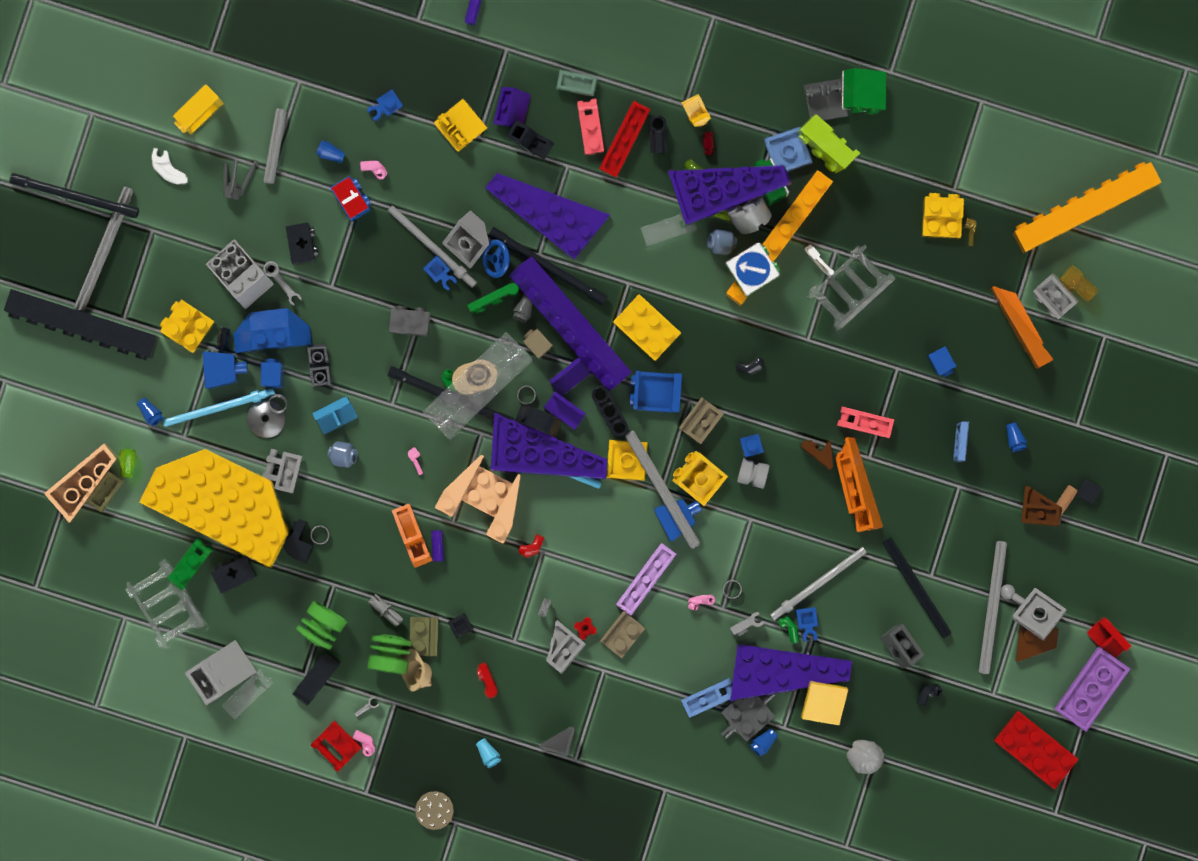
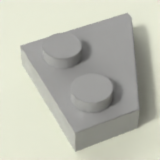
M557 620L546 661L562 674L586 643Z

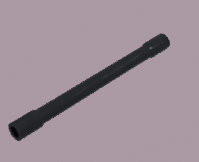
M12 173L9 179V183L35 189L114 211L136 219L139 215L138 207L124 203L120 204L41 182L20 174Z
M493 227L488 237L493 240L502 241L506 247L526 259L533 257L541 268L587 295L591 300L601 306L606 301L607 295L590 287L526 248L496 227Z
M391 366L389 369L388 377L419 388L493 421L494 413L509 420L515 419L412 376L394 366Z

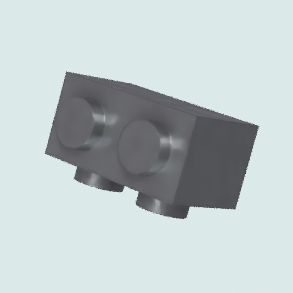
M396 306V309H391L389 332L428 336L430 312H426V308L415 307V311L407 310L405 306Z

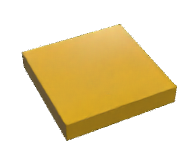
M609 440L607 478L645 481V469L629 442ZM641 442L647 452L648 442Z
M810 681L801 718L839 725L848 688Z

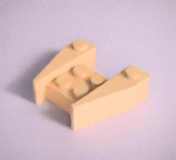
M481 455L443 491L435 508L453 517L461 501L476 507L494 517L486 535L504 544L513 527L521 476L518 474L513 483L480 467L484 456Z

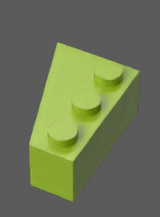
M815 114L796 133L799 135V140L805 145L808 144L812 148V153L825 162V166L829 171L838 173L845 169L860 152L857 149L853 152L845 145L847 141L843 137L839 139L833 132L834 129Z

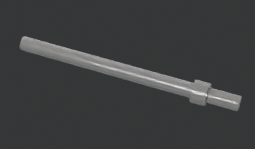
M394 206L390 207L388 212L455 272V276L459 279L462 278L471 288L477 284L466 273L467 270L463 266L456 264Z
M861 547L792 599L784 601L781 607L770 614L771 618L775 621L784 613L792 611L795 605L867 553L866 550Z

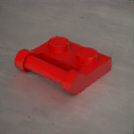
M487 662L478 665L479 669L476 671L480 681L484 680L487 686L485 690L486 696L492 698L497 694L498 689Z
M335 720L310 745L313 749L316 748L334 766L333 769L336 772L362 748ZM324 739L344 757L341 761L321 743Z

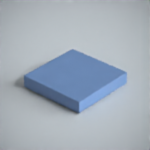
M800 127L764 139L770 159L772 158L775 166L784 165L787 172L812 164L807 145L799 140V135L796 133Z
M962 421L956 426L953 456L955 462L965 461L969 422Z

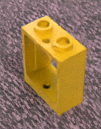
M205 84L173 115L176 119L174 124L184 134L188 132L191 135L224 103Z

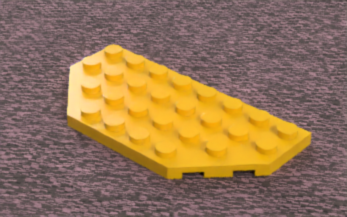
M206 449L157 467L139 503L269 567L273 566L289 533L284 523L283 513L274 491L273 482Z

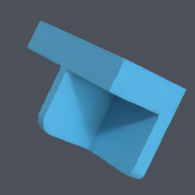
M347 396L312 413L323 434H327L358 417Z

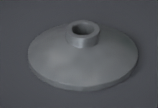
M269 400L256 402L251 406L247 414V423L250 430L262 438L276 436L285 425V413L276 414L270 411L268 408ZM270 400V405L274 410H282L278 403ZM264 415L269 416V420L267 422L262 421V417Z

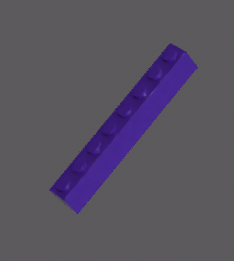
M533 257L520 264L509 275L609 392L632 373Z

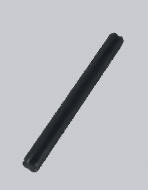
M891 537L884 540L883 545L943 638L948 637L951 634L949 627Z

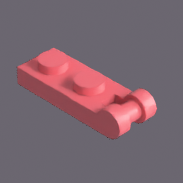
M591 99V102L584 103L583 101H578L585 155L604 152L596 99ZM592 109V115H585L584 110Z
M841 407L840 413L842 415L841 419L838 420L837 426L890 438L894 419ZM849 415L855 416L853 423L848 422Z

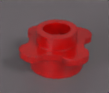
M585 617L580 623L576 622L574 624V628L578 630L579 638L582 640L586 639L590 634L594 635L597 631L589 617Z

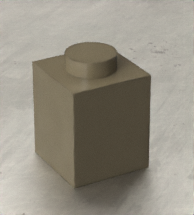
M531 329L524 335L525 340L523 343L538 359L553 347L538 329L535 331Z

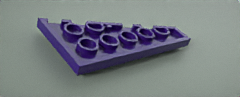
M784 165L668 171L686 225L791 184Z
M496 173L485 187L486 190L574 260L610 216V214Z
M494 413L490 471L606 479L607 459Z
M738 644L730 702L761 695H772L803 688L807 689L810 681L825 684L848 682L850 680L852 661Z

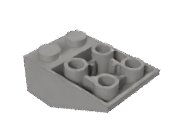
M235 239L206 263L209 269L245 309L274 285Z
M235 640L185 672L204 703L208 705L257 671Z

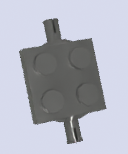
M772 694L771 696L764 695L762 698L756 696L754 698L734 701L721 712L730 725L721 734L727 739L736 732L747 742L775 718V715L769 710L767 703L776 696Z

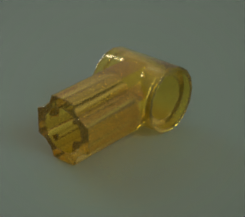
M1073 265L1059 278L1069 290L1075 291L1087 303L1099 291Z

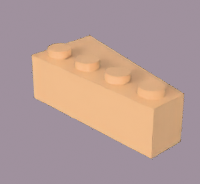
M105 442L44 493L69 523L118 458L117 455Z

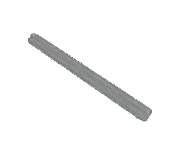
M124 187L117 203L129 205L134 190ZM117 212L112 214L74 308L78 311H85L124 215Z
M635 431L628 432L625 435L626 439L687 543L692 549L700 544L698 538Z
M997 541L979 665V673L982 674L990 673L1007 543L1003 541Z

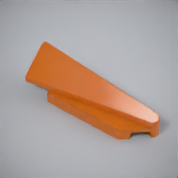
M995 286L992 287L993 295L1035 368L1038 369L1051 362L1053 358L1043 347V341L1017 294Z
M847 437L844 440L846 443L842 451L838 452L835 459L849 514L855 513L857 532L882 528V521L855 438Z

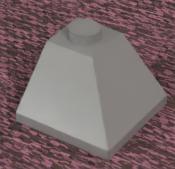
M471 210L457 222L442 243L470 269L489 245L485 223Z

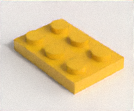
M640 294L613 321L620 330L654 361L681 334Z

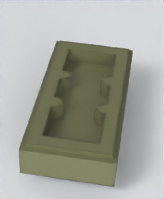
M108 470L86 502L100 512H103L125 481Z

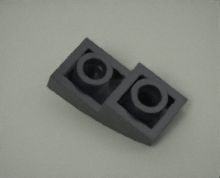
M327 344L307 345L312 386L331 384Z

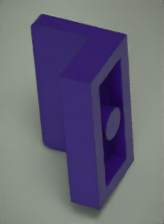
M502 87L493 124L511 128L516 120L524 124L531 95L516 88Z
M579 357L549 382L558 394L563 397L588 377L591 372Z
M555 391L544 406V409L563 420L565 424L574 430L586 415L585 412Z

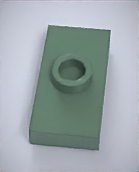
M560 70L556 89L594 97L597 77Z

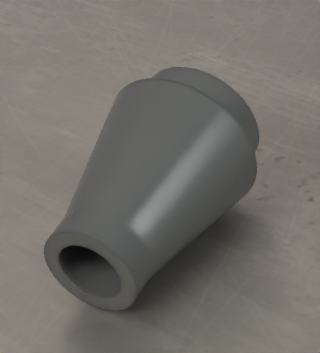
M523 294L514 308L513 318L526 323L531 318L533 303L525 294Z

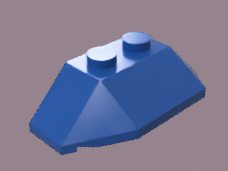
M288 308L250 312L233 334L235 353L312 345L310 326Z

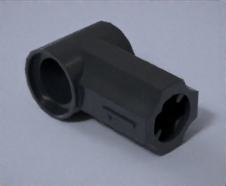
M661 115L652 117L649 123L650 153L654 154L667 153V122ZM660 119L663 122V127L655 129L652 125L654 120Z

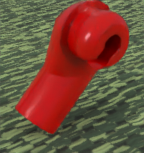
M536 534L532 544L519 547V553L523 557L538 554L545 538Z

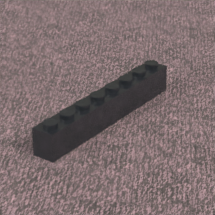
M13 289L10 290L4 311L9 313L8 317L17 320L23 317L27 319V323L36 326L39 322L45 324L44 328L55 331L56 328L61 329L64 335L74 337V334L81 336L80 340L89 343L95 340L100 342L99 346L108 349L111 346L117 347V352L126 355L132 352L136 354V358L145 361L147 357L153 358L159 337Z

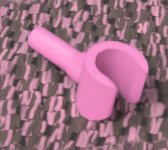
M413 447L408 451V456L415 465L418 475H421L423 472L416 459L420 456V453Z

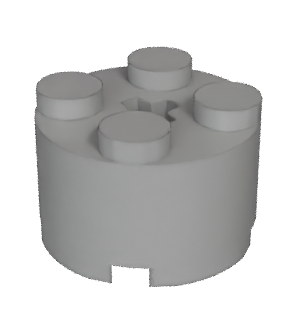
M762 196L726 210L735 228L742 234H749L759 230L758 226L762 223L766 225L771 218V212Z

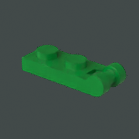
M510 283L467 306L471 313L479 314L486 310L485 306L491 303L495 306L503 302L502 298L507 295L516 296L519 292L518 286L515 283Z
M199 537L193 542L166 578L181 591L214 549L210 545H205ZM197 548L203 552L201 555L195 552Z

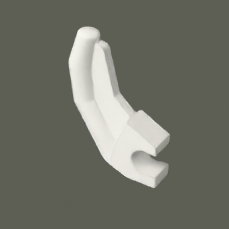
M154 148L152 154L154 170L166 181L174 184H186L188 177L173 168L168 151L164 150L163 156L158 157V149Z
M808 245L804 248L812 261L826 275L832 276L834 274V270L819 257L820 254L814 247Z

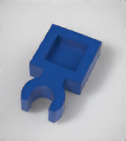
M390 90L377 99L378 106H370L367 111L369 113L373 110L377 111V115L373 117V120L377 121L381 118L382 113L385 112L388 117L403 107L394 91Z
M437 255L423 268L436 283L441 279L443 287L447 290L450 289L446 285L447 280L451 279L454 283L457 282L454 276L447 275L450 269Z
M816 608L796 610L798 628H804L805 630L802 635L803 641L807 642L806 636L809 633L813 634L814 640H817V633L813 630V627L818 626Z

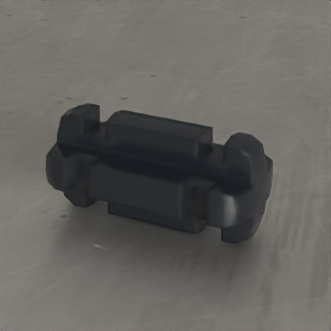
M221 327L216 349L226 351L227 348L225 346L228 344L230 329Z

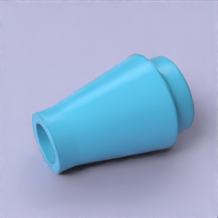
M485 738L476 743L483 764L487 765L488 768L495 766L501 761L500 754Z

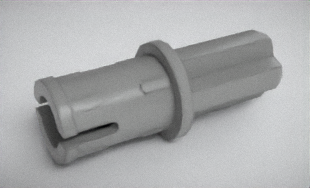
M377 594L369 600L368 603L380 613V616H384L395 627L402 623L403 618Z

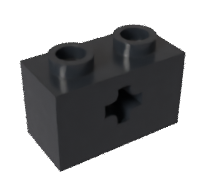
M309 223L285 226L292 265L316 262L315 257H319L317 245L313 246L312 238H315L314 227H310ZM301 239L307 242L303 249L298 245L301 243Z
M240 554L231 559L232 563L226 566L222 563L214 567L215 571L211 575L221 594L257 577L248 556L242 557ZM231 568L233 570L238 571V573L235 574L236 578H234L233 576H229V573H231Z

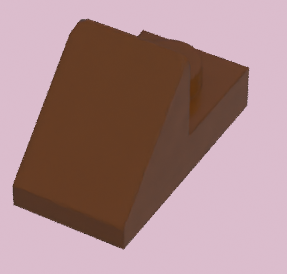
M804 440L799 446L828 470L833 468L830 440L821 451L818 450L819 446L812 440H809V442Z

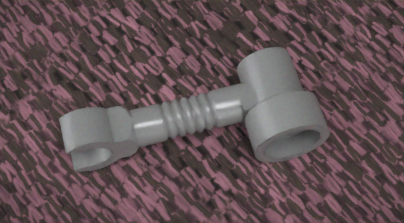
M273 261L267 262L263 267L264 273L275 279L289 297V302L295 305L291 300L293 296H298L302 300L301 296L295 293L284 278H282L277 263ZM271 265L275 267L273 273L268 271V267Z

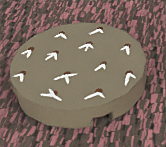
M431 791L421 796L415 811L421 825L425 828L436 830L448 825L452 820L454 808L451 799L446 794Z

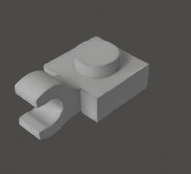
M759 612L753 613L749 618L730 627L732 634L735 635L737 633L740 636L748 632L747 628L751 625L756 627L762 626L764 621L760 623L754 621L755 616H758Z

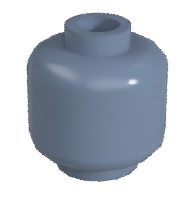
M715 229L708 235L707 246L711 249L712 253L729 255L732 249L736 248L737 239L730 230Z
M337 441L328 449V458H330L334 466L348 468L355 464L357 460V449L351 443Z

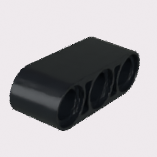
M603 386L595 387L592 391V399L615 436H624L628 431V424L609 391ZM597 390L605 392L606 397L603 400L595 398ZM608 406H612L615 409V415L612 417H608L604 413L605 408ZM615 424H624L625 431L623 433L615 432Z
M326 650L292 695L308 706L340 665L341 661Z

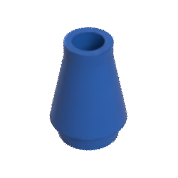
M321 140L316 155H319V158L341 163L345 152L327 140L326 142Z
M146 398L138 401L137 406L147 424L155 426L164 418L162 411Z
M1017 423L1008 424L1006 429L1009 448L1012 449V452L1026 449L1027 441Z
M770 728L767 732L754 739L750 747L758 756L766 755L778 735Z

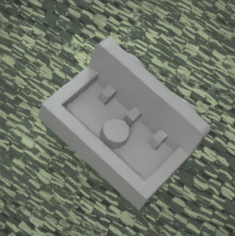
M1054 273L1033 290L1037 301L1044 303L1048 308L1049 314L1057 319H1060L1079 302Z

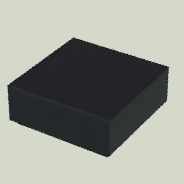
M1084 479L1075 496L1094 504L1102 487Z
M465 613L448 621L457 639L474 630Z

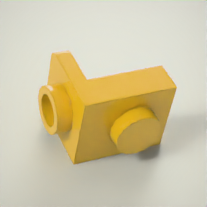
M699 94L681 102L690 123L694 127L703 126L711 119Z

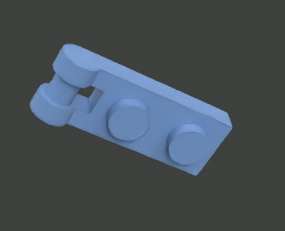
M725 679L682 699L681 701L688 717L690 718L729 700L732 688L731 679ZM724 687L727 694L721 696L719 689Z

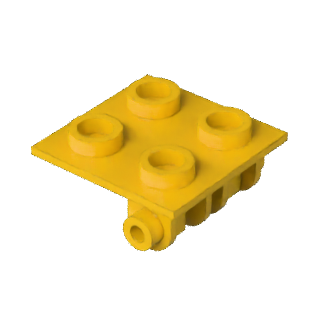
M464 99L459 101L445 114L442 113L438 120L434 122L457 152L487 129Z

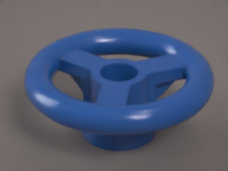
M492 240L482 254V264L485 272L490 277L499 278L506 273L509 267L510 255L508 248L502 241ZM497 245L498 248L496 252L492 255H489L488 253L493 246ZM488 261L495 265L496 272L490 269Z

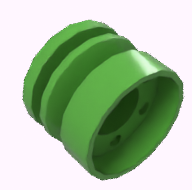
M313 601L307 610V613L313 617L312 620L302 618L301 621L307 625V628L299 624L296 629L313 644L330 650L332 644L326 639L328 638L332 641L337 639L330 632L332 630L341 632L347 621L324 605Z
M372 635V640L379 641L380 645L370 646L371 649L378 651V655H369L367 668L407 674L409 661L401 659V655L410 654L411 651L402 650L403 645L412 646V641L393 635Z

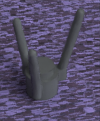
M238 160L234 161L231 183H228V164H224L223 192L225 198L239 200V197L244 195V190L258 163L257 160L253 162L241 189H239V184H235Z

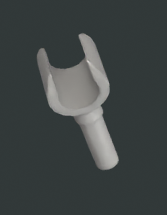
M371 697L363 708L355 712V715L358 717L370 708L375 709L380 703L372 706L370 701L375 697Z

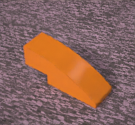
M410 503L392 510L413 566L416 568L433 561Z

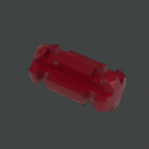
M705 132L703 134L705 136L703 138L704 155L707 156L714 155L713 132Z

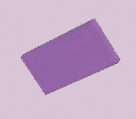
M1098 646L1054 710L1087 732L1130 668Z

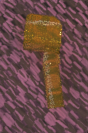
M969 218L966 219L964 228L970 229L968 246H973L974 231L977 223Z

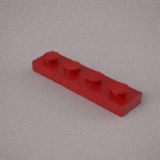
M633 101L599 170L617 178L651 109Z

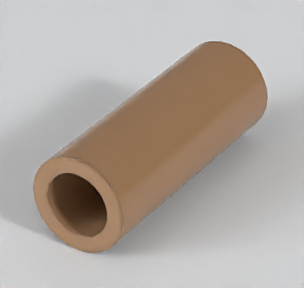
M1070 485L1067 486L1056 503L1062 507V514L1078 492V490Z

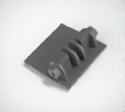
M842 79L804 85L810 118L815 114L822 120L848 116L847 109H842Z

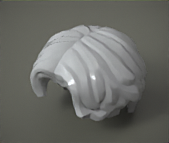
M854 741L852 744L853 748L846 755L850 765L857 773L872 774L878 771L884 761V753L881 747L874 741Z

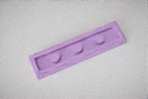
M661 543L616 605L632 616L674 559L676 553Z

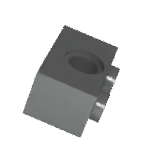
M904 624L893 626L880 636V639L901 669L912 666L924 656V653Z

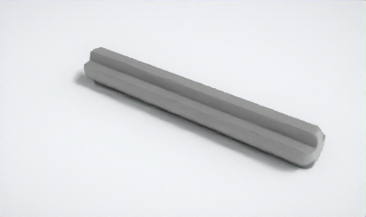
M276 109L264 175V182L268 184H273L275 181L287 113L284 109Z

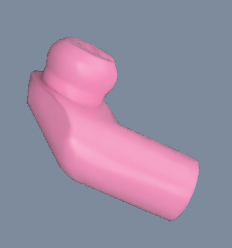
M361 161V171L371 170L378 179H384L387 175L386 168L379 161Z
M712 595L692 597L688 600V609L698 610V604L712 605L715 602V598Z
M356 730L353 739L362 743L365 756H371L375 752L373 738Z

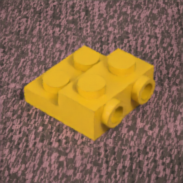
M929 193V197L924 198L922 236L961 238L964 198H959L960 195L948 194V198L940 197L939 193Z
M183 300L180 302L176 301L170 309L172 311L170 317H165L161 322L160 327L162 329L160 332L194 353L215 321Z
M695 451L687 455L685 458L686 463L682 468L679 467L675 470L672 481L701 505L705 506L728 476L701 453Z

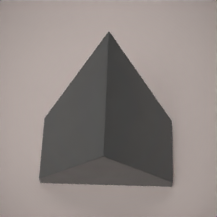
M574 726L540 743V748L567 757L575 730Z

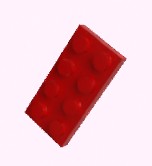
M1018 710L994 739L997 744L1053 789H1056L1079 760Z

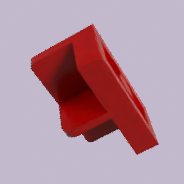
M1102 617L1087 631V635L1097 646L1114 658L1132 646L1106 617Z

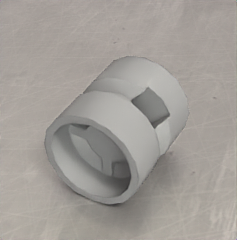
M743 458L737 482L746 485L751 482L754 487L763 489L769 465L760 462L755 465L754 461Z

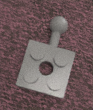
M1006 584L1001 587L1000 595L1006 600L1012 599L1020 605L1012 619L1043 641L1066 613L1067 609L1037 588H1034L1029 596L1024 599L1015 593V588L1012 585ZM1036 610H1041L1044 612L1045 616L1042 618H1037L1034 615V612Z

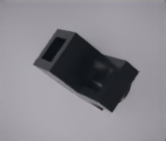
M517 120L506 136L519 147L544 160L554 145L551 140L541 136Z
M524 404L521 405L515 419L519 424L531 427L555 438L563 421L551 414Z
M299 519L298 522L294 521L290 530L293 534L292 536L287 535L283 547L290 557L307 563L314 546L300 540L308 522Z

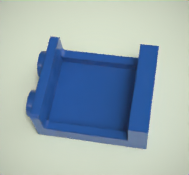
M636 371V375H632L631 386H635L634 394H630V405H633V410L679 413L682 374Z

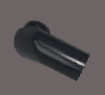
M757 357L750 364L738 361L736 370L748 375H754L764 368V360Z
M938 684L923 687L916 703L925 707L930 697L942 694V687Z

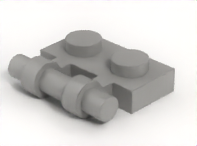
M271 449L269 456L266 458L265 473L263 472L262 477L270 481H276L275 489L294 494L303 456L283 452L282 459L277 458L278 450ZM275 464L280 465L277 476L272 475Z

